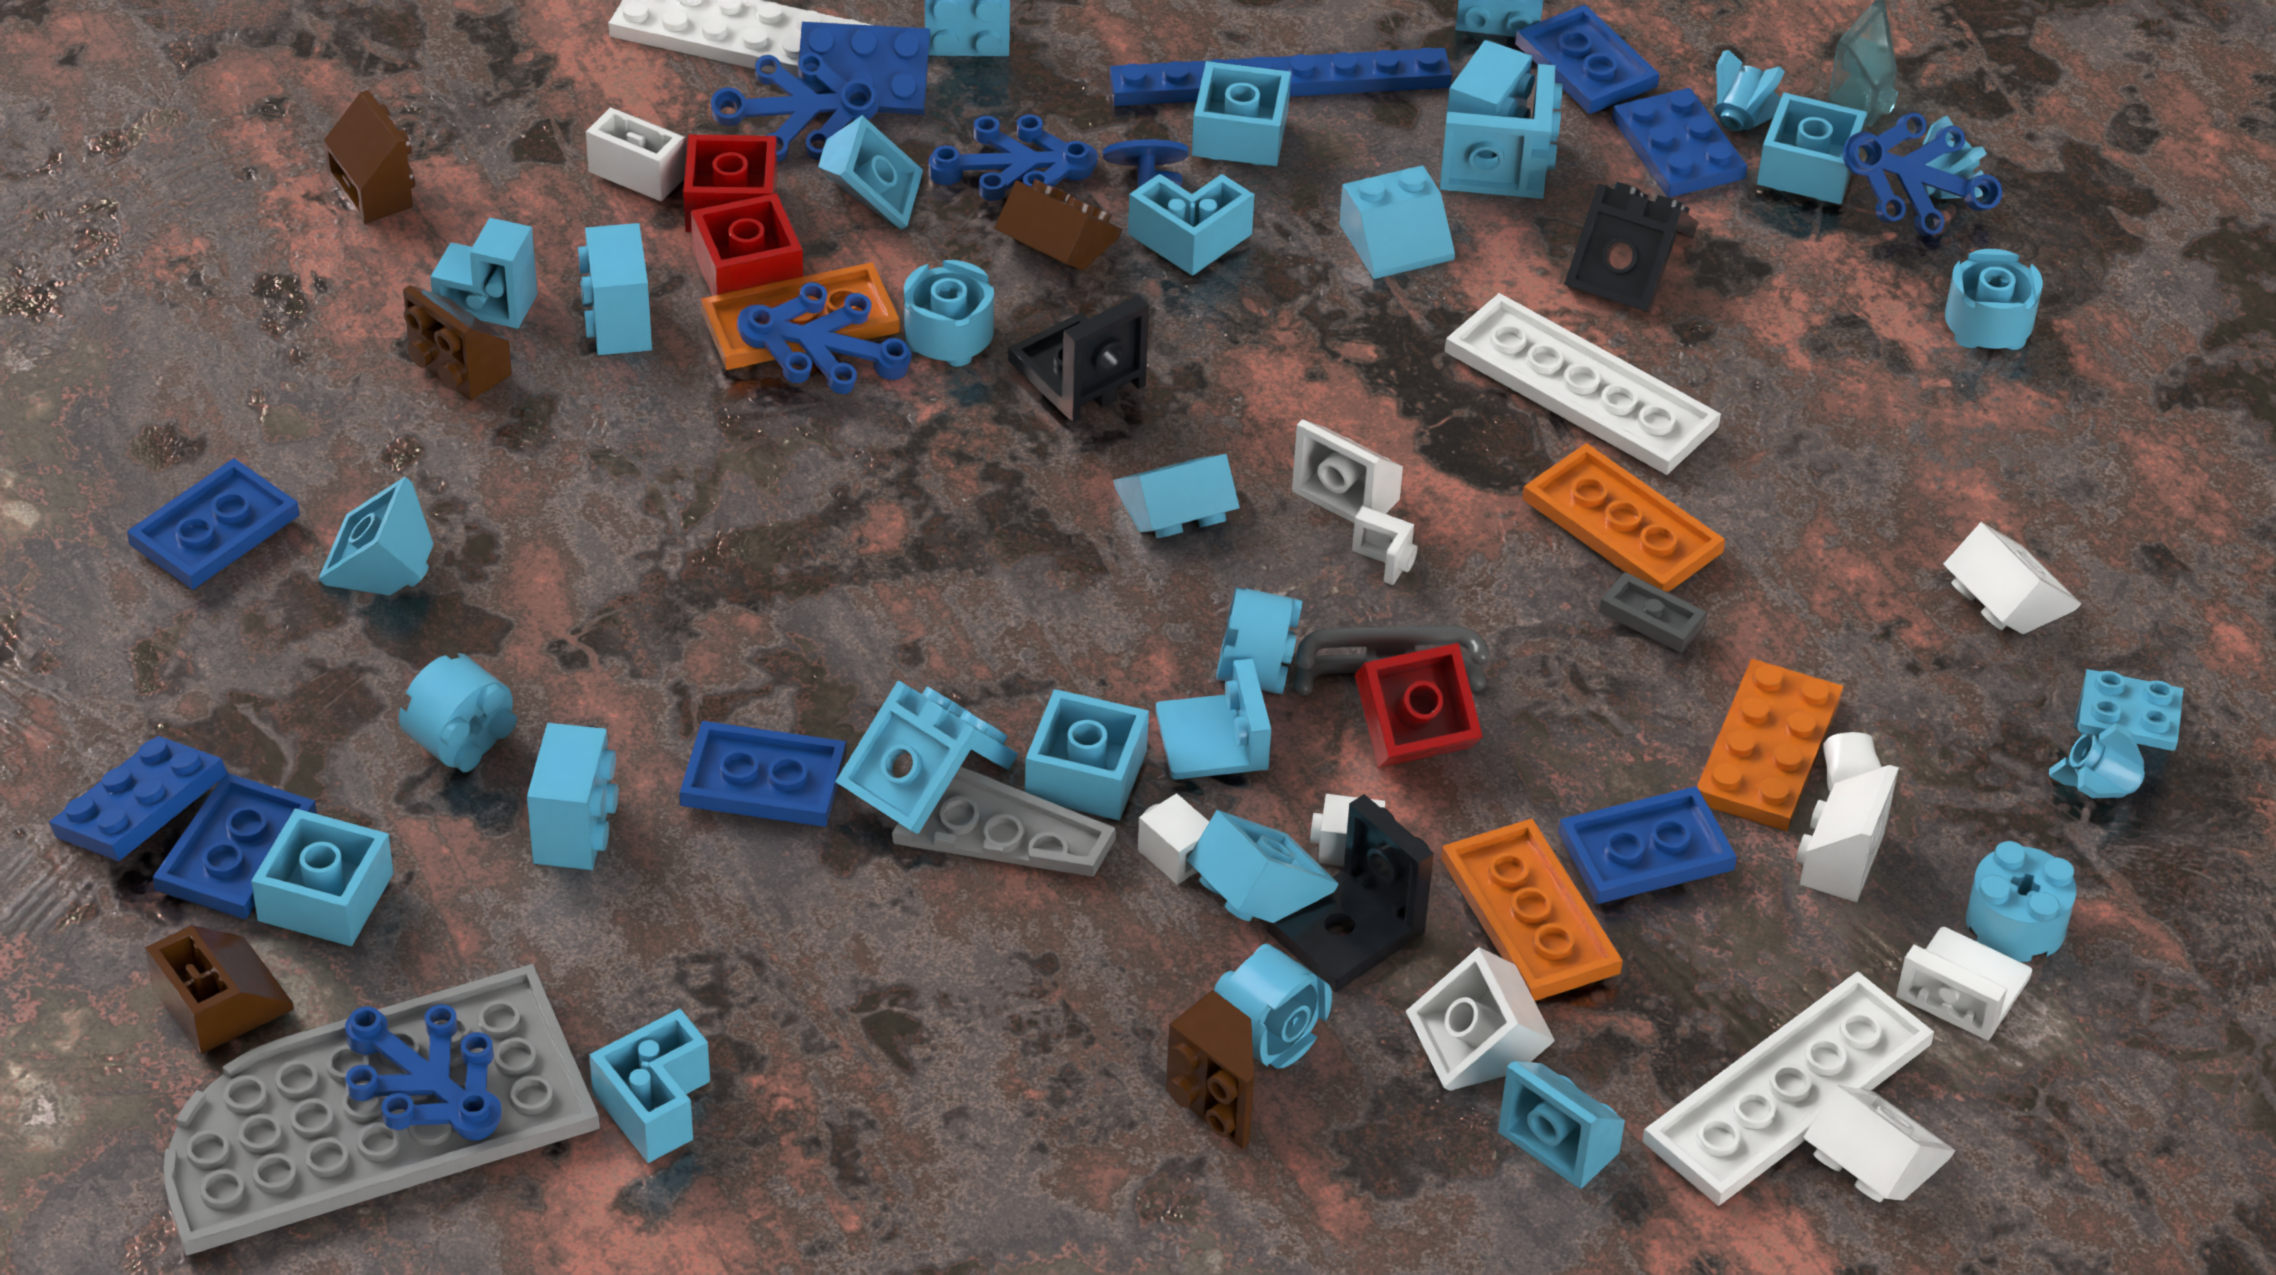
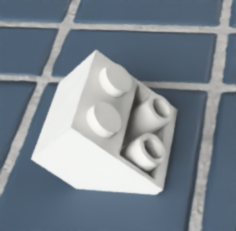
M611 107L586 131L588 172L661 202L685 178L688 138Z

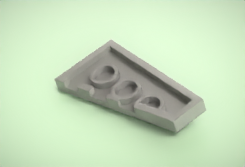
M960 766L919 834L898 823L892 832L893 844L1094 877L1116 840V829Z

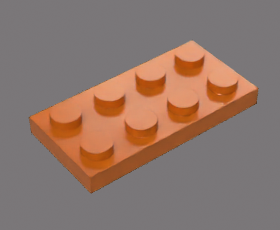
M865 263L700 298L701 313L725 369L730 370L776 360L766 347L754 348L742 340L737 329L738 316L744 308L750 305H765L774 308L799 296L803 285L810 282L818 283L826 289L827 299L824 309L815 314L806 312L789 321L790 323L805 325L842 308L848 295L860 293L867 296L871 301L872 306L867 321L862 324H850L833 333L861 340L900 333V319L874 263ZM807 296L811 300H819L814 296ZM852 306V307H851L852 309H854V310H856V311H862V309L859 308V307H856V306ZM784 340L793 352L806 353L799 343Z
M1585 443L1530 481L1523 489L1522 500L1624 572L1667 593L1724 551L1725 539L1588 443Z
M1751 658L1697 784L1708 807L1788 832L1841 701L1844 686Z
M1532 818L1442 846V862L1501 958L1516 965L1534 1001L1621 974L1623 960Z

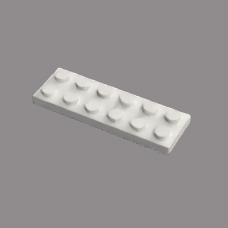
M622 0L608 26L609 37L755 69L756 61L761 56L772 55L780 61L781 67L797 78L802 21L858 25L871 24L762 0ZM772 66L761 68V71L774 73L776 71Z
M1500 293L1446 338L1445 352L1666 475L1719 427L1721 413Z
M1857 971L1646 1127L1642 1142L1716 1205L1720 1206L1805 1141L1803 1136L1837 1085L1865 1090L1874 1089L1932 1044L1934 1031Z

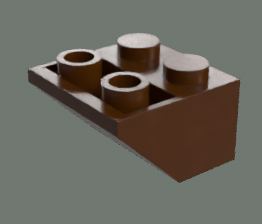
M369 90L360 92L324 139L328 175L363 223L366 224L412 208L411 188H414L416 184L413 172L408 165L407 155L412 153V146L404 129H397L385 104L379 105Z
M1034 179L1032 186L1017 180L1015 181L994 229L1083 271L1112 245L1123 231V229L1109 223L1112 214L1078 200L1075 196L1037 179Z
M411 285L403 289L404 319L407 323L409 341L407 349L409 356L417 366L425 367L440 378L445 386L452 390L455 389L470 401L512 375L509 340L448 297Z
M191 925L145 947L152 988L200 1054L294 1009L292 1000L244 936Z
M1211 990L1169 1024L1166 1091L1178 1105L1184 1108L1188 1107L1204 1119L1217 1135L1227 1137L1243 1149L1249 1144L1254 1087L1251 1018L1214 990Z

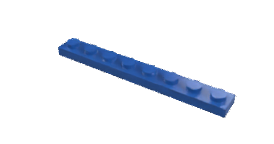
M1445 48L1208 60V62L1290 71V97L1450 88L1452 79ZM1172 61L1152 64L1131 63L1110 66L1109 80L1114 106L1197 102L1206 61Z

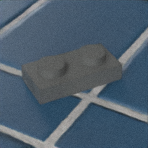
M1627 572L1602 597L1599 613L1680 653L1702 630L1707 617L1706 611Z

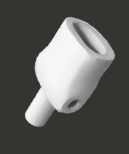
M1840 733L1829 737L1824 742L1822 749L1827 764V786L1830 792L1834 783L1882 767L1875 752L1873 738L1866 733Z

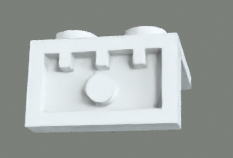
M1941 927L1926 949L1914 944L1905 956L1896 997L1989 1041L2029 981L2032 968L1949 928Z

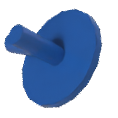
M1157 139L1131 140L1111 144L1103 149V160L1113 164L1138 167V188L1158 174L1163 175L1180 187L1182 185V175L1180 173L1155 170V166L1172 164L1188 158L1189 149L1183 143Z

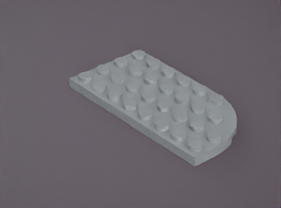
M530 964L378 1009L387 1019L388 1030L429 1062L430 1037L426 1032L425 1013L435 1005L445 1004L451 1006L456 1012L458 1029L452 1037L450 1079L464 1090L467 1065L462 1060V1039L474 1032L485 1033L492 1039L494 1057L488 1065L487 1091L494 1094L500 1101L502 1117L495 1131L490 1136L481 1140H468L461 1137L450 1124L410 1125L402 1130H393L384 1124L381 1105L388 1096L373 1097L367 1101L352 1099L347 1093L345 1076L354 1066L369 1065L376 1070L377 1075L406 1073L380 1052L362 1055L352 1051L348 1046L345 1024L347 1019L263 1044L223 1066L224 1074L213 1081L203 1092L196 1090L184 1105L176 1119L177 1128L170 1142L169 1149L165 1150L163 1170L166 1195L185 1255L188 1256L600 1129L597 1110L534 965ZM440 1020L435 1022L434 1024L442 1025L447 1023L448 1021ZM475 1048L470 1052L479 1053L482 1052L484 1049ZM363 1080V1081H359V1082H357V1083H355V1084H356V1085H365V1084H368L369 1081ZM434 1095L410 1096L414 1105L443 1103ZM396 1109V1110L392 1111L391 1113H392V1114H401V1113L405 1112L406 1110H404V1109Z

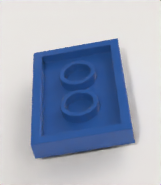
M1585 4L1517 30L1515 44L1524 53L1532 55V60L1537 65H1556L1555 82L1563 84L1562 89L1588 114L1658 87L1660 73Z
M802 21L799 59L805 53L814 52L823 58L825 65L847 82L854 79H862L869 82L876 88L880 97L878 113L925 115L931 37L929 28ZM808 63L804 66L808 71H815L819 68L814 63ZM798 73L797 79L815 93L832 94L819 81H804ZM854 99L850 102L854 106L866 104L861 99Z
M1691 88L1613 106L1612 120L1668 198L1746 178L1747 164Z
M233 458L127 530L128 542L130 546L194 590L300 516L298 502Z
M702 721L679 792L680 806L826 827L838 783L835 781L843 770L847 756V742Z
M157 736L145 742L137 753L118 768L108 771L99 783L81 797L70 801L62 812L49 821V824L56 838L119 862L224 778L228 772L222 758Z
M228 773L216 785L153 876L155 891L246 920L255 907L251 882L294 809L317 814L315 800Z
M1697 786L1563 818L1559 822L1558 833L1596 904L1735 870L1737 856Z

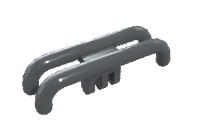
M1462 626L1328 628L1316 630L1305 636L1298 645L1296 660L1299 669L1295 674L1294 687L1299 695L1306 696L1313 691V681L1320 675L1355 674L1365 662L1415 652V646L1459 643L1460 646L1466 648L1470 653V657L1462 654L1470 689L1481 691L1486 686V676L1480 665L1488 661L1490 654L1485 640L1477 632ZM1365 647V654L1324 655L1316 657L1317 651L1324 648Z

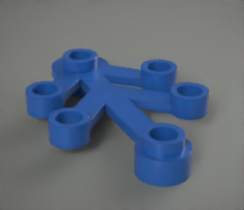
M808 52L800 57L798 61L799 76L807 82L819 81L832 94L815 93L781 67L780 61L775 56L764 55L755 64L757 80L765 85L775 84L789 96L745 99L739 90L725 87L716 91L712 96L711 114L713 119L723 126L737 125L745 117L791 115L776 132L766 135L776 136L777 143L782 145L783 148L777 151V162H780L788 155V145L818 113L835 112L820 130H813L806 137L805 149L807 154L813 159L820 160L824 148L816 149L811 143L816 140L826 142V139L862 115L867 120L871 119L879 109L880 97L876 88L865 80L854 79L847 82L825 65L823 58L817 53ZM808 63H814L819 68L815 71H808L804 66ZM772 66L776 71L772 74H765L761 71V68ZM854 99H861L866 104L854 106L850 102ZM725 107H732L736 112L728 115L723 114L721 110Z
M1912 112L1901 116L1896 126L1878 136L1870 132H1859L1850 136L1843 146L1842 155L1844 163L1852 173L1866 177L1878 200L1875 208L1876 215L1884 223L1899 221L1906 212L1904 201L1899 196L1894 195L1884 171L1897 175L1917 214L1914 219L1915 229L1922 236L1938 234L1942 231L1945 224L1943 214L1934 208L1922 184L1963 197L1967 206L1975 211L1994 208L2002 198L2001 184L1991 175L1983 174L1968 180L1925 165L1943 154H1950L1953 151L1956 152L1962 149L1965 144V135L1957 126H1948L1940 129L1936 133L1935 139L1904 157L1886 151L1903 140L1910 141L1924 135L1927 124L1925 118L1919 113ZM1908 119L1914 121L1916 125L1914 134L1907 129ZM1947 132L1951 133L1954 137L1955 143L1953 147L1946 143L1945 136ZM1859 147H1862L1867 153L1865 162L1859 158ZM1975 187L1980 188L1983 193L1981 202L1975 196ZM1888 202H1891L1895 207V215L1893 217L1886 211V204ZM1927 215L1931 216L1934 221L1932 230L1925 225V217Z
M1023 115L1017 120V137L1023 142H1033L1046 151L1035 152L1000 131V123L996 118L981 116L974 121V139L981 144H989L1003 153L959 154V151L953 146H939L929 157V177L937 184L952 185L963 178V171L1005 169L1000 174L996 172L985 173L979 179L980 196L988 201H997L1005 196V191L1011 188L1016 180L1020 181L1023 179L1024 184L1032 186L1034 179H1037L1050 186H1055L1064 178L1069 180L1086 179L1097 166L1098 154L1092 146L1084 142L1071 141L1065 143L1044 131L1043 121L1036 115ZM1036 168H1049L1045 172L1033 171Z
M806 283L802 286L798 297L777 307L770 308L765 305H750L744 308L738 316L737 329L742 340L754 348L766 347L783 368L784 377L792 383H803L808 380L813 361L828 379L827 384L833 392L838 394L851 392L857 378L855 368L848 363H839L830 351L873 361V368L876 373L888 380H897L904 377L908 372L911 362V352L907 344L900 339L890 338L878 344L833 333L850 324H862L867 321L872 305L870 299L860 293L848 295L842 308L805 325L790 323L789 321L806 312L815 314L824 309L827 291L818 283ZM807 296H814L819 300H811ZM852 306L859 307V308L862 309V311H856V310L852 309L851 307H852ZM784 340L799 343L808 355L802 352H793ZM792 365L801 366L803 370H796ZM836 376L846 377L848 380L842 381L839 380Z
M445 1004L435 1005L425 1013L426 1032L430 1037L429 1062L388 1030L386 1017L376 1008L364 1006L352 1012L345 1024L347 1043L350 1049L362 1055L380 1052L406 1073L377 1075L376 1070L369 1065L354 1066L345 1076L347 1093L352 1099L367 1101L373 1097L388 1096L381 1105L384 1124L393 1130H402L410 1125L450 1124L461 1137L468 1140H481L490 1136L495 1131L502 1117V1109L498 1098L487 1091L488 1065L494 1057L492 1039L487 1034L481 1032L470 1033L461 1041L462 1060L467 1065L464 1090L450 1079L452 1037L458 1029L456 1012L451 1006ZM440 1020L448 1021L447 1023L442 1025L434 1024L435 1022ZM475 1048L484 1049L482 1052L479 1053L470 1052ZM363 1080L369 1081V1083H368V1084H365V1085H356V1084H355V1083H357V1082H359V1081H363ZM434 1095L443 1103L414 1105L410 1096ZM396 1109H404V1110H406L405 1112H403V1113H401V1114H392V1113H391L392 1111H394V1110H396Z

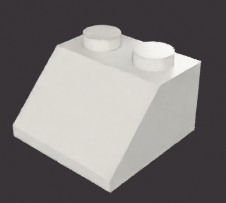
M1303 419L1297 424L1292 492L1353 523L1362 506L1386 514L1400 500L1403 466L1326 427Z
M1982 522L1979 523L1944 563L1956 576L1951 582L1952 585L1971 601L1977 597L1985 605L1981 614L2000 630L2008 626L2021 634H2025L2075 611L2082 604L2021 544Z
M1887 765L1834 783L1827 802L1817 801L1810 823V828L1815 829L1813 836L1803 835L1796 856V862L1803 864L1799 885L1856 903L1858 902L1885 834L1899 767Z
M1480 947L1406 1010L1443 1087L1450 1091L1506 1076L1507 1066L1511 1062H1531L1555 1042L1516 965Z
M1840 1085L1835 1087L1803 1136L1805 1140L1817 1148L1813 1155L1819 1161L1838 1172L1845 1168L1858 1178L1854 1185L1865 1195L1878 1202H1882L1884 1198L1904 1201L1941 1168L1955 1152L1953 1148L1876 1092Z

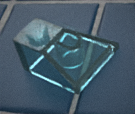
M1875 0L1838 41L1827 102L1868 112L1865 125L1870 127L1883 114L1888 115L1892 111L1898 98V91L1894 90L1897 68L1884 0Z

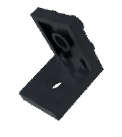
M1616 182L1614 189L1598 183L1564 285L1650 313L1676 235L1681 234L1694 238L1699 222L1688 214L1690 208L1683 206V203L1677 200L1657 195L1654 202L1648 199L1649 195L1642 193L1640 189ZM1618 245H1629L1633 252L1631 263L1622 269L1614 268L1610 263L1611 251Z
M1137 295L1089 319L1081 312L1009 347L1008 361L1064 415L1074 422L1080 419L1081 406L1094 400L1101 407H1105L1117 401V388L1129 382L1138 390L1146 386L1149 304Z
M1363 794L1349 803L1343 871L1332 877L1339 883L1335 892L1275 923L1268 921L1267 932L1309 970L1328 983L1334 992H1337L1425 933L1434 853L1424 840L1414 837L1400 825L1390 811L1379 807L1368 796ZM1333 926H1343L1348 928L1351 933L1345 936H1337L1328 932L1327 929Z

